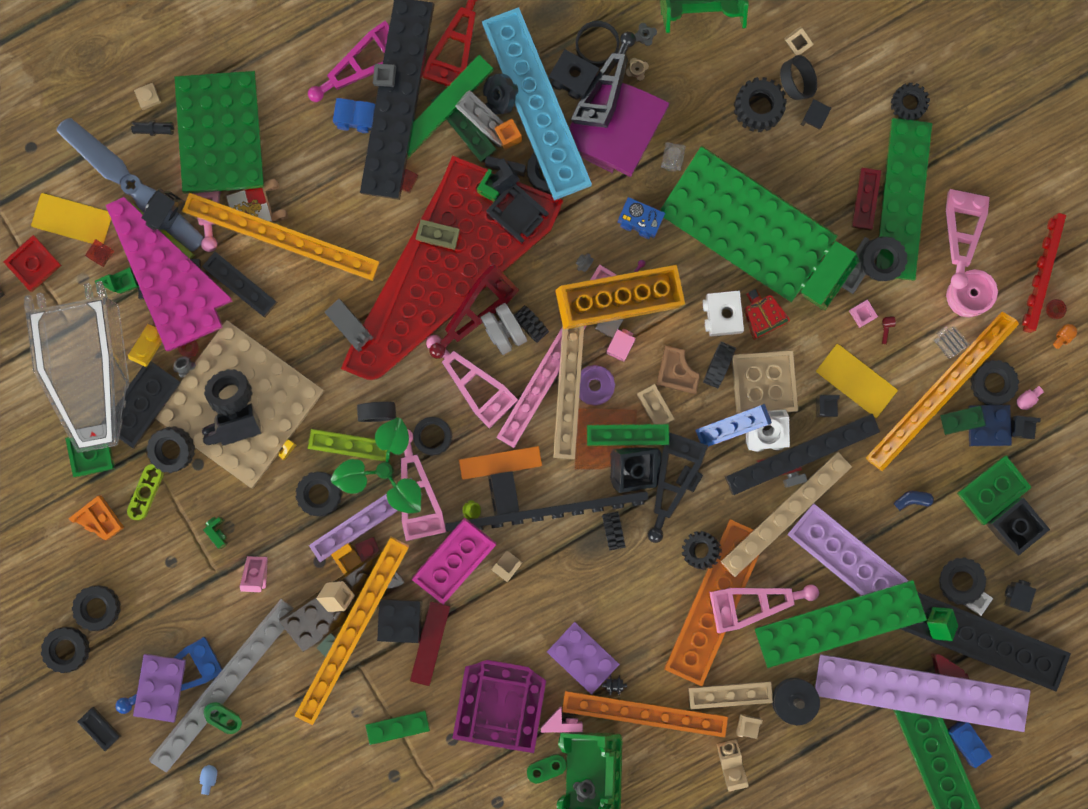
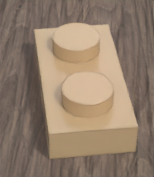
M655 384L637 393L653 424H667L674 420Z

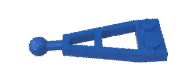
M206 637L185 647L174 657L176 659H183L187 654H190L202 676L200 679L182 684L181 691L207 683L216 678L223 670ZM137 694L130 698L123 697L117 700L116 710L121 714L130 712L136 702Z

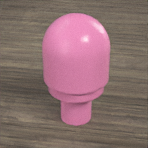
M1038 386L1033 391L1029 389L1021 394L1017 399L1018 407L1022 410H1028L1033 407L1039 400L1037 397L1044 393L1042 388Z

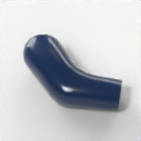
M907 491L893 504L899 511L912 504L929 507L933 504L934 497L927 492Z

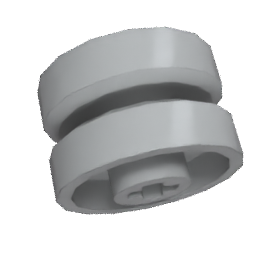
M506 303L496 308L500 321H497L490 312L481 316L488 336L493 344L498 347L502 355L512 350L508 340L509 337L517 346L527 342L522 329Z

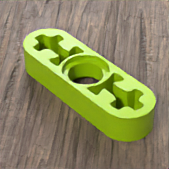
M153 464L145 467L128 506L127 514L133 520H143L147 516L162 481L164 472L156 469L155 472L158 473V476L153 477L151 480L152 483H155L154 486L144 483L145 480L150 481L151 475L149 471L155 469ZM145 486L151 490L148 498H143L140 494L141 489ZM139 499L140 501L147 502L146 505L141 504L140 506L142 514L135 516L136 513L133 509L138 508L140 502H136V500Z

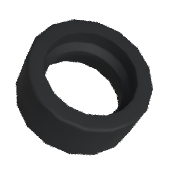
M395 402L358 404V421L380 422L395 419Z
M426 417L415 426L413 440L416 447L424 454L431 456L440 455L449 448L452 441V431L449 425L441 418ZM431 424L440 426L444 431V441L437 448L426 447L421 441L422 430Z

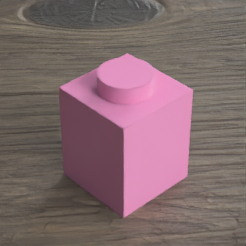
M617 329L606 354L625 362L636 339L632 337L633 333L622 329V331Z

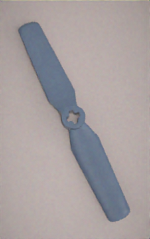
M72 118L62 121L57 127V132L104 178L121 185V189L126 194L132 196L139 209L145 213V207L156 190L143 185L138 177L131 175L123 160ZM129 181L132 183L136 181L134 184L136 188L134 190L132 188L128 190L129 186L127 183ZM180 213L171 228L164 229L190 251L198 249L203 240V236Z

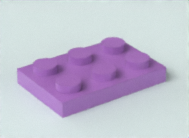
M576 622L547 651L590 694H593L620 665Z
M144 654L133 716L168 722L176 721L186 660Z

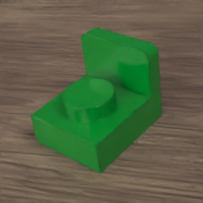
M213 517L206 522L205 525L207 527L203 531L218 549H222L228 544L225 541L227 536L221 529L217 530L216 527L225 520L222 517Z

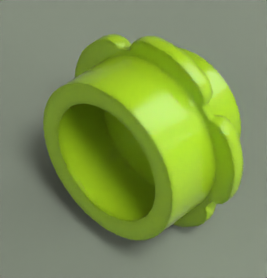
M469 500L462 509L464 517L467 520L478 518L481 514L480 505L473 500Z

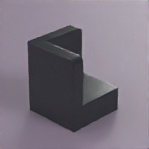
M813 99L800 125L804 126L807 123L817 129H821L831 107Z
M504 158L497 162L500 170L490 177L493 182L492 186L500 194L520 180L512 166Z
M840 395L817 396L816 417H838L837 400L840 399Z
M1011 417V437L1035 439L1036 423H1040L1041 418Z

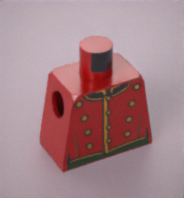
M757 289L746 294L751 305L745 307L744 313L753 340L790 322L789 317L772 295L762 299Z

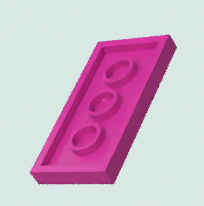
M464 518L412 576V581L440 603L444 604L496 546V542Z

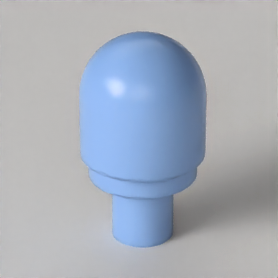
M212 765L205 766L201 771L199 780L200 784L203 785L201 794L209 795L211 786H214L216 783L218 772Z

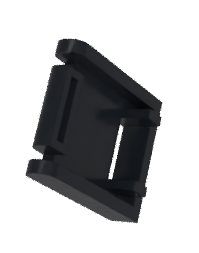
M516 183L504 191L486 210L490 217L521 244L525 241L520 236L521 233L528 238L544 220L539 216V213L545 217L549 215L541 205ZM510 193L515 199L502 212L497 206Z

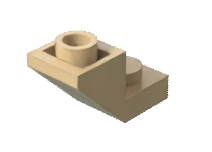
M737 740L717 744L728 792L749 787Z

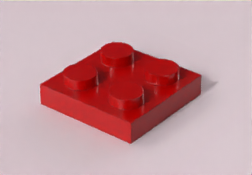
M34 235L3 261L30 292H33L62 266Z

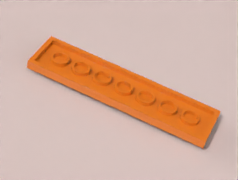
M729 519L720 539L721 546L719 548L722 549V553H719L721 558H717L716 562L718 563L716 565L713 564V568L707 569L664 670L703 686L726 633H717L709 592L727 588L746 587L759 555L736 577L720 561L740 544L753 529ZM732 594L735 610L742 594Z

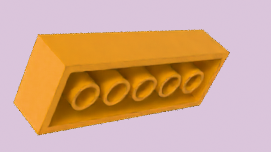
M677 265L562 285L555 290L564 330L677 309L685 305Z

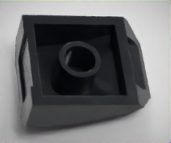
M634 447L613 449L610 453V480L614 489L622 493L658 486L661 467V452L659 448Z

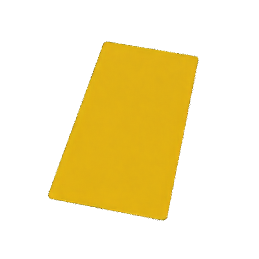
M41 193L31 227L103 246L111 217L108 211Z
M836 344L816 370V373L868 413L873 414L875 418L880 415L898 391L839 344Z

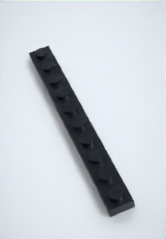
M647 492L470 519L469 521L480 530H484L483 526L491 525L493 529L504 527L503 523L511 522L512 525L524 524L523 520L532 519V522L544 521V516L552 515V519L563 518L564 513L572 512V516L584 514V510L592 509V513L604 511V507L612 506L613 510L624 508L626 503H632V506L644 505V500L649 499ZM461 521L445 523L446 532H452Z

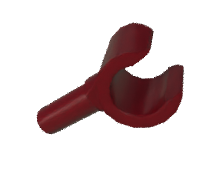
M892 316L885 317L882 320L884 328L882 344L887 345L889 328L896 326L895 317Z

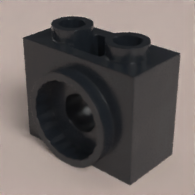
M564 49L549 75V81L553 88L559 91L563 89L568 92L571 98L578 100L586 94L598 75L600 68ZM578 70L580 75L573 77L570 75V72Z
M160 188L148 201L145 213L141 218L146 221V226L155 231L156 229H170L184 207L185 201L172 192L164 191Z

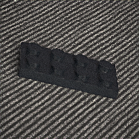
M150 361L147 367L142 366L111 409L112 434L135 449L181 382L152 361Z

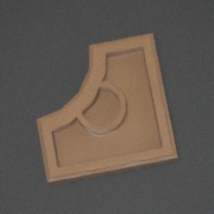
M665 346L656 385L696 394L700 374L688 366L685 359V350Z

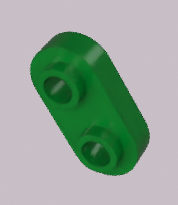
M213 702L204 709V717L212 726L226 734H234L240 730L242 721L239 715L222 704ZM233 719L231 723H227L228 720Z
M553 754L533 762L527 768V777L535 784L557 777L566 770V760L559 754ZM554 762H558L560 764V767L558 769H554L552 767V764ZM539 770L541 772V775L539 777H535L533 775V771Z

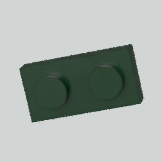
M982 406L940 415L945 435L986 426Z

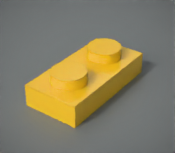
M147 324L128 354V359L145 367L148 366L162 343L156 327Z

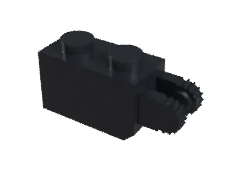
M252 403L248 404L240 412L232 415L217 414L214 418L215 423L202 428V435H204L203 443L206 445H214L221 442L222 446L262 434L260 420Z

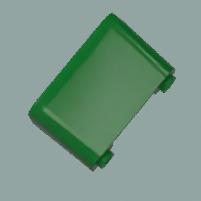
M560 733L558 746L563 753H567L566 794L558 799L557 809H621V735L614 733ZM589 779L595 787L596 796L594 799L588 798L584 802H580L577 800L578 795L573 785L575 782L581 783Z

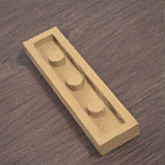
M770 681L688 688L690 709L773 703Z

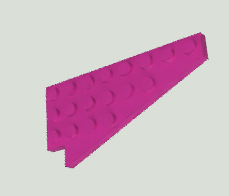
M123 197L107 204L106 208L165 350L169 352L223 328L216 309L233 302L232 298L160 230L156 229L155 231L146 226V221L141 218L143 214L126 198Z

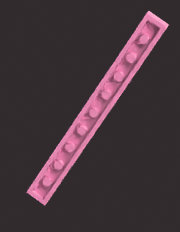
M599 265L590 280L616 276V274ZM562 328L496 437L513 448L516 446L559 373Z

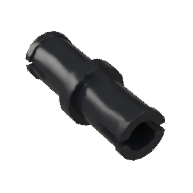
M150 120L149 122L133 121L132 125L134 126H131L133 134H150V136L174 134V131H171L174 130L173 122H156L155 120Z

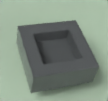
M375 64L373 85L394 87L396 66Z
M799 471L788 474V479L783 480L785 488L807 482L806 475H800Z

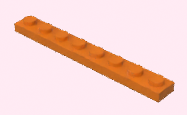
M565 691L562 712L724 738L728 716L571 691Z

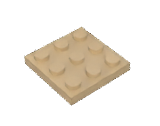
M793 351L733 355L732 367L736 414L765 404L767 411H798Z

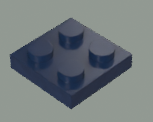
M1010 405L968 406V408L982 406L986 422L984 427L969 430V446H1012Z

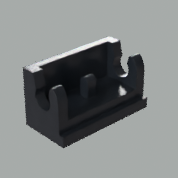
M513 471L489 475L488 481L494 516L519 512Z

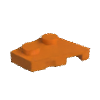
M98 495L68 518L71 522L82 525L84 529L96 533L97 536L104 540L111 539L124 529V526L102 495Z

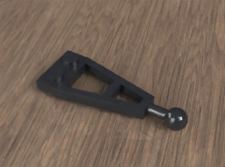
M626 31L621 35V46L618 53L610 55L586 94L579 101L571 118L574 124L608 128L616 110L628 63V58L625 54L628 48L632 47L636 42L634 33ZM616 63H618L615 76H609ZM603 84L612 85L607 106L590 104Z
M669 432V445L664 446L654 509V513L658 514L654 527L650 528L647 533L648 539L651 542L658 543L663 539L662 527L666 517L671 518L702 466L708 445ZM669 454L695 462L681 488L665 482ZM664 489L677 493L667 511L661 509Z

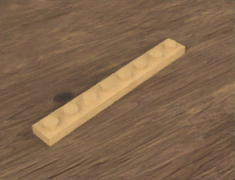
M584 326L565 330L562 327L553 458L575 459Z
M837 452L720 562L736 577L852 466Z

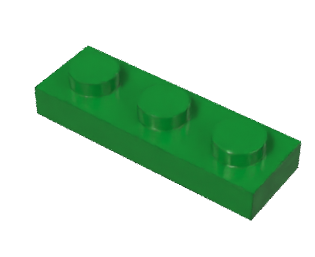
M426 710L365 725L369 745L430 731Z

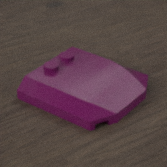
M485 660L466 666L452 739L534 753L546 680L533 672L529 667Z

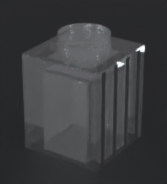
M945 326L936 333L938 337L934 339L948 359L954 357L969 345L955 326L950 328Z

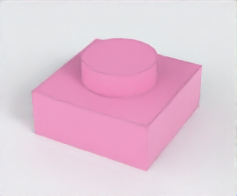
M868 300L849 310L859 328L878 317Z

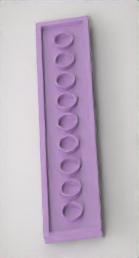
M820 654L815 685L819 697L1020 732L1025 731L1030 697L1029 689Z

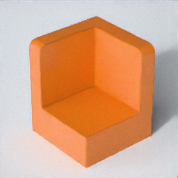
M513 119L495 127L504 150L522 142V136Z

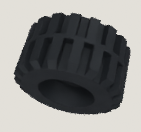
M758 77L754 78L752 82L749 80L745 86L743 85L737 94L734 102V113L738 116V122H743L742 126L744 128L750 127L749 131L754 132L755 129L758 132H762L764 129L766 131L770 130L771 127H775L786 110L787 99H784L786 94L780 90L781 86L779 84L777 86L774 85L775 81L772 79L770 82L767 81L766 77H762V80H759ZM754 96L765 97L771 104V111L766 114H758L751 109L749 100Z

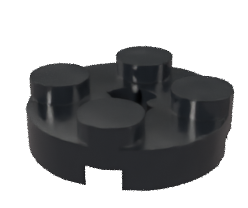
M495 74L488 77L483 88V96L487 97L488 102L485 105L494 114H508L512 111L516 95L518 94V86L513 84L512 79L506 74Z

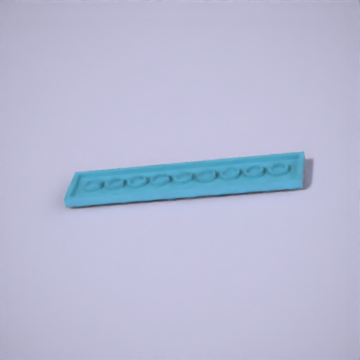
M519 7L482 21L502 74L508 75L512 79L513 84L518 86L515 106L553 199L556 200L592 186Z

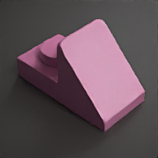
M247 556L240 583L241 591L261 592L262 589L266 588L267 557Z
M561 705L541 726V733L583 732L582 722H578V718H566V722H562Z

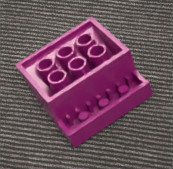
M622 83L616 110L608 128L574 124L572 121L569 130L581 158L610 173H613L616 169L632 177L670 103L643 90ZM603 84L590 104L607 106L612 85Z

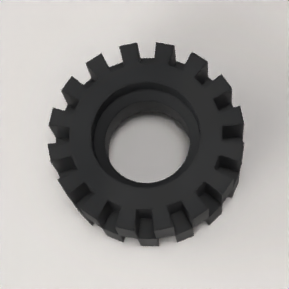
M913 82L908 83V85L905 83L896 90L891 99V110L894 109L893 114L895 116L899 115L898 119L904 118L905 120L915 121L926 112L929 107L930 98H927L929 94L924 92L925 88L923 86L919 88L917 83L913 85ZM907 95L914 96L917 100V107L907 109L903 105V98Z
M526 305L513 315L521 328L536 343L549 333V330Z
M618 511L603 514L602 518L609 551L626 548Z
M696 531L694 532L695 535H688L689 539L684 540L686 545H682L684 560L696 569L706 570V568H713L712 565L718 563L716 562L717 558H721L719 553H722V549L719 548L721 546L720 542L714 536L704 531H701V533ZM700 543H706L709 548L708 554L704 558H698L695 555V548Z

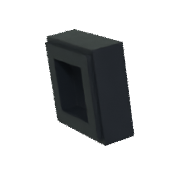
M685 465L675 483L682 486L692 468ZM697 472L687 490L692 493L695 491L703 477L701 473Z

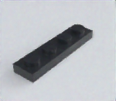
M216 252L202 266L264 318L278 303Z

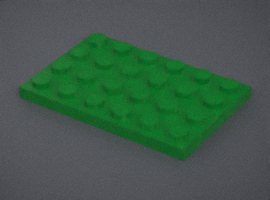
M255 71L174 76L183 194L264 188Z

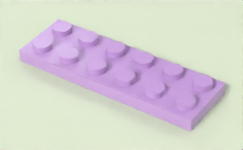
M814 503L788 533L790 538L860 595L908 581Z

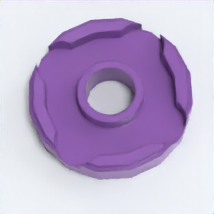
M598 365L587 366L581 370L580 400L594 406L607 402L613 395L615 388L614 377L610 371ZM598 380L601 384L600 389L597 391L591 390L589 387L590 381Z

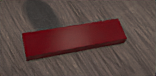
M433 601L430 602L410 678L411 682L430 686L451 606Z

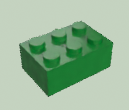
M837 241L833 245H828L824 252L825 257L821 262L818 261L813 267V275L810 279L806 278L801 285V293L804 298L826 311L859 262L855 252Z

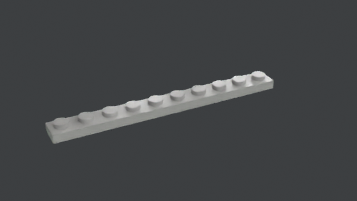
M282 599L279 600L149 758L152 764L167 773L208 723L203 714L205 707L213 702L223 704L282 633L284 627L280 624L279 619L294 609L291 605Z

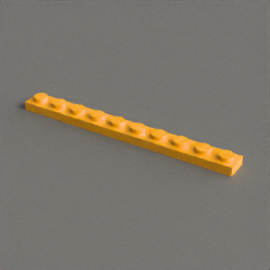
M192 193L188 194L182 210L183 213L371 281L374 280L380 263L377 260Z
M1001 312L866 457L868 462L883 471L1019 325L1018 321L1008 314Z
M390 536L298 707L295 717L311 725L314 724L406 554L409 545Z

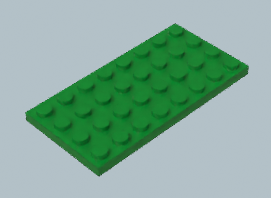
M704 146L699 148L660 209L661 212L665 213L663 218L791 303L801 290L802 283L812 274L815 264L824 257V252L828 245L833 244L838 236Z

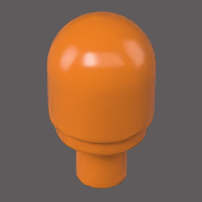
M1072 324L1064 325L1057 332V339L1053 346L1059 349L1063 344L1067 345L1077 336V328Z

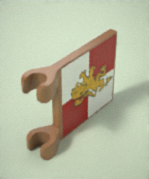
M275 179L266 181L264 188L244 189L226 195L228 206L272 223L288 219V213L284 209L274 213L271 210L266 192L280 188L279 182Z

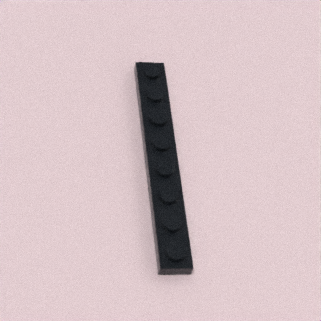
M868 414L724 477L731 494L736 495L880 433L873 414Z

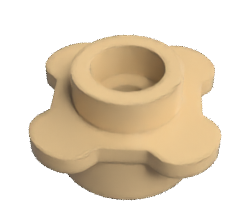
M632 58L630 60V67L626 70V75L636 77L637 80L641 81L645 78L644 73L649 65L647 62Z

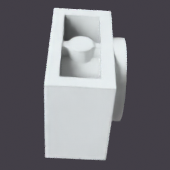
M740 291L707 294L706 299L703 300V311L707 312L708 319L705 320L706 332L709 331L710 336L743 333ZM729 309L732 317L724 318L721 313L722 310Z
M786 410L768 411L772 421L769 424L772 426L771 429L765 431L763 430L764 427L746 433V444L749 450L759 452L769 448L782 450L784 447H790L789 415Z

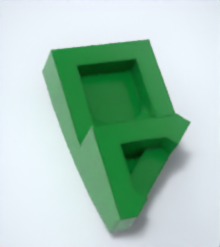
M131 267L114 275L108 274L95 280V284L120 294L139 286Z

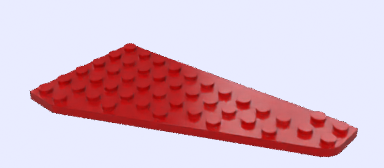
M452 155L443 179L420 220L460 229L456 249L417 241L416 235L420 224L419 221L363 324L374 338L366 342L361 347V351L356 350L351 345L341 370L366 380L382 378L455 315L477 279L492 263L503 273L550 233L563 200L560 198L554 200L550 194L520 182L516 183L549 213L547 217L539 213V216L544 220L528 238L521 233L520 236L525 240L521 244L486 213V210L493 204V201L480 195L477 192V188L488 169ZM509 193L497 207L503 212L515 198Z

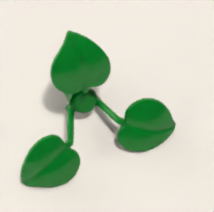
M397 417L382 424L375 433L376 445L381 450H387L385 462L380 463L376 470L365 471V465L361 460L349 459L336 468L331 482L346 493L356 494L363 491L368 481L365 475L377 474L382 479H389L394 486L386 495L388 503L394 509L404 513H418L421 511L422 498L420 486L416 481L408 478L401 479L396 484L392 477L394 469L389 464L390 452L400 455L407 449L409 444L408 429L403 420Z

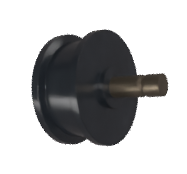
M800 678L783 680L776 686L772 694V706L775 713L783 721L791 725L798 726L809 723L816 717L820 708V697L817 690L810 683Z

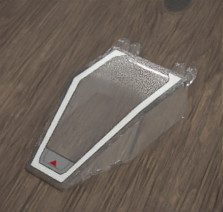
M102 281L96 282L97 294L99 296L97 298H93L90 283L84 285L87 300L46 307L44 295L38 293L37 304L39 309L34 310L32 297L28 295L24 298L33 372L77 453L118 445L122 425V411L126 403L125 395L129 387L119 307L107 297Z

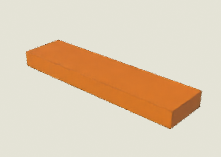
M539 446L459 460L462 480L542 467Z

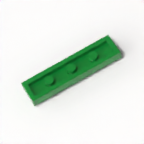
M669 424L587 425V446L669 445Z

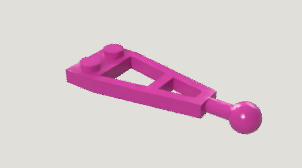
M386 20L369 31L327 75L330 80L319 87L313 86L308 90V97L311 101H321L324 93L334 86L339 90L374 74L375 65L362 70L354 58L373 39L383 53H385L389 25ZM350 63L356 73L338 81L336 76Z

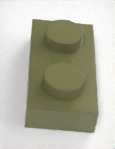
M420 220L416 240L455 250L460 229Z

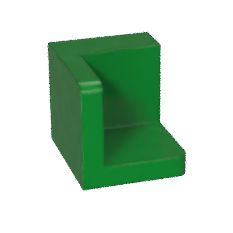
M488 169L477 188V192L494 202L500 196V193L492 186L493 182L490 177L494 174L493 170Z
M932 608L927 621L932 638L953 641L958 628L953 609Z

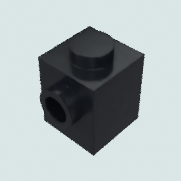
M1020 579L1018 583L1011 582L1005 590L1006 600L1004 605L1023 612H1030L1036 589L1030 587L1031 583Z

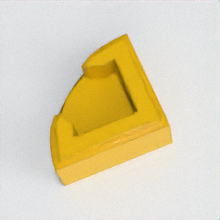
M289 439L286 440L278 456L285 460L297 445Z

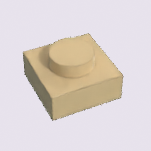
M153 83L134 90L142 110L161 103Z

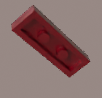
M863 167L860 169L852 228L870 231L873 229L882 170Z

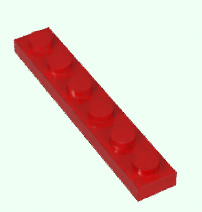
M1058 213L1048 221V237H1045L1042 243L1044 252L1037 262L1039 271L1032 281L1034 290L1028 297V312L1024 314L1022 319L1024 332L1032 333L1037 329L1067 216L1065 214Z

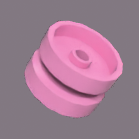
M976 269L964 272L968 278V283L964 288L956 289L951 283L948 286L946 294L948 305L959 316L968 318L978 316L989 310L997 300L998 289L992 276Z

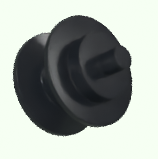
M610 675V679H607V682L603 683L602 686L606 687L610 696L612 692H617L620 696L623 688H627V683H623L620 675L617 679H613Z

